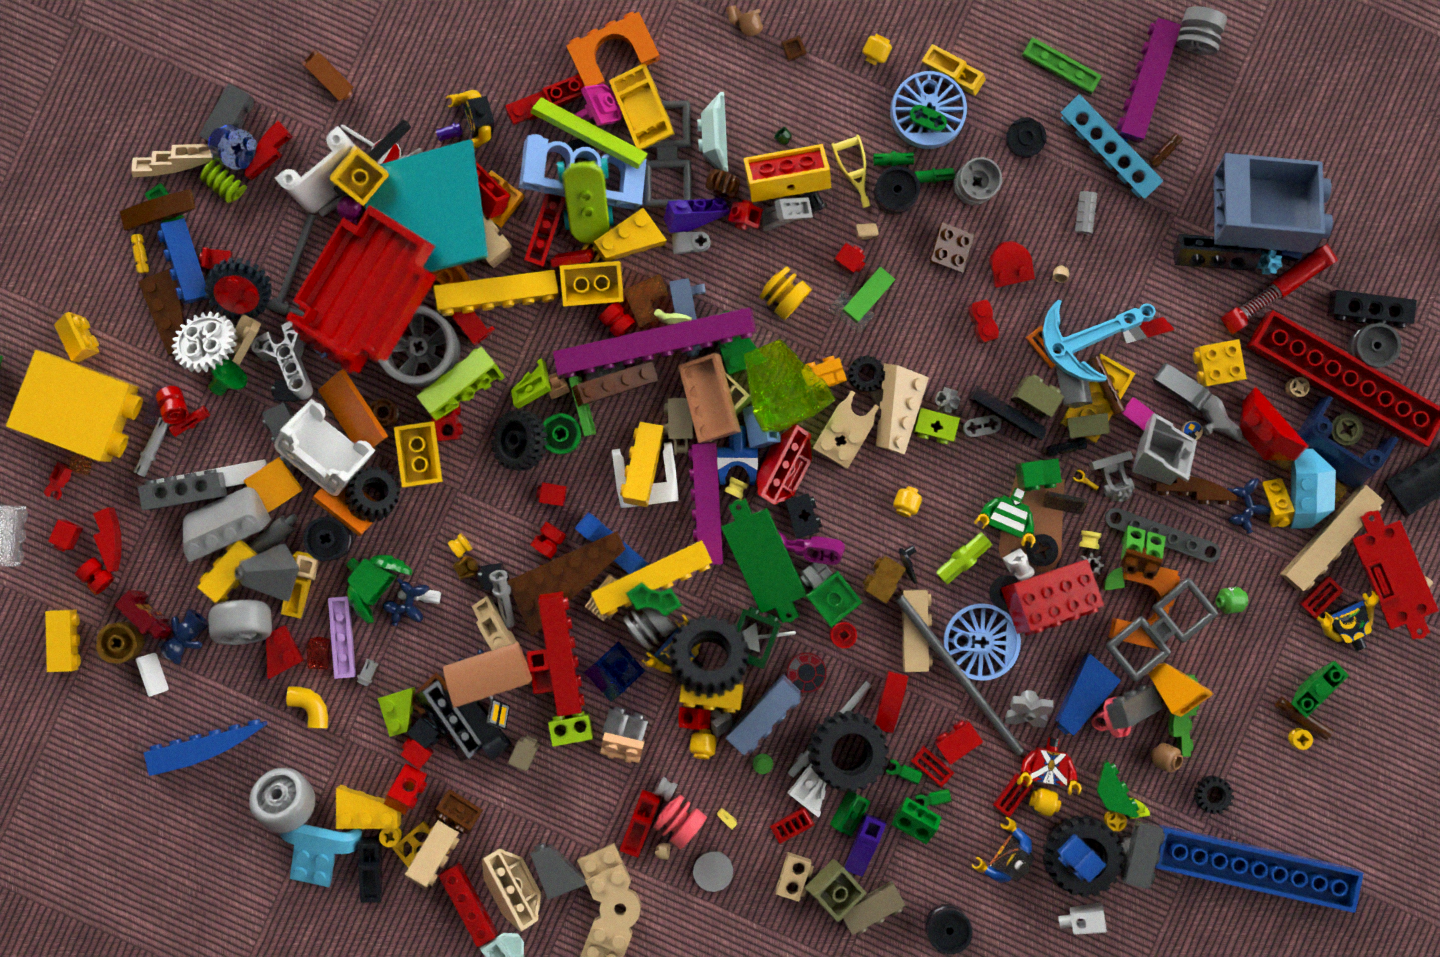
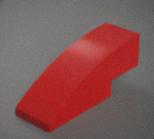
M279 120L268 129L252 152L244 173L251 181L283 156L278 149L293 137Z
M107 507L93 513L100 533L93 535L106 569L108 573L119 571L122 540L115 508Z
M887 670L875 718V724L882 731L894 732L909 677L906 674Z
M642 789L619 851L637 858L639 857L661 796H656L654 793Z

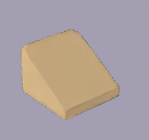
M875 223L856 225L858 240L876 239L879 235Z
M298 555L296 560L299 567L297 577L315 581L318 559Z

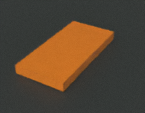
M344 369L338 371L318 389L354 444L357 441H366L374 449L388 437Z

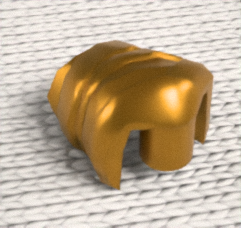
M464 556L460 561L452 565L458 574L459 580L471 578L478 571L477 561L470 556Z

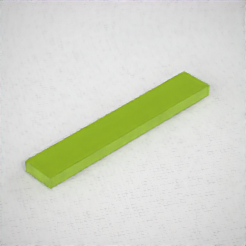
M542 97L532 107L531 114L636 169L640 168L648 153Z

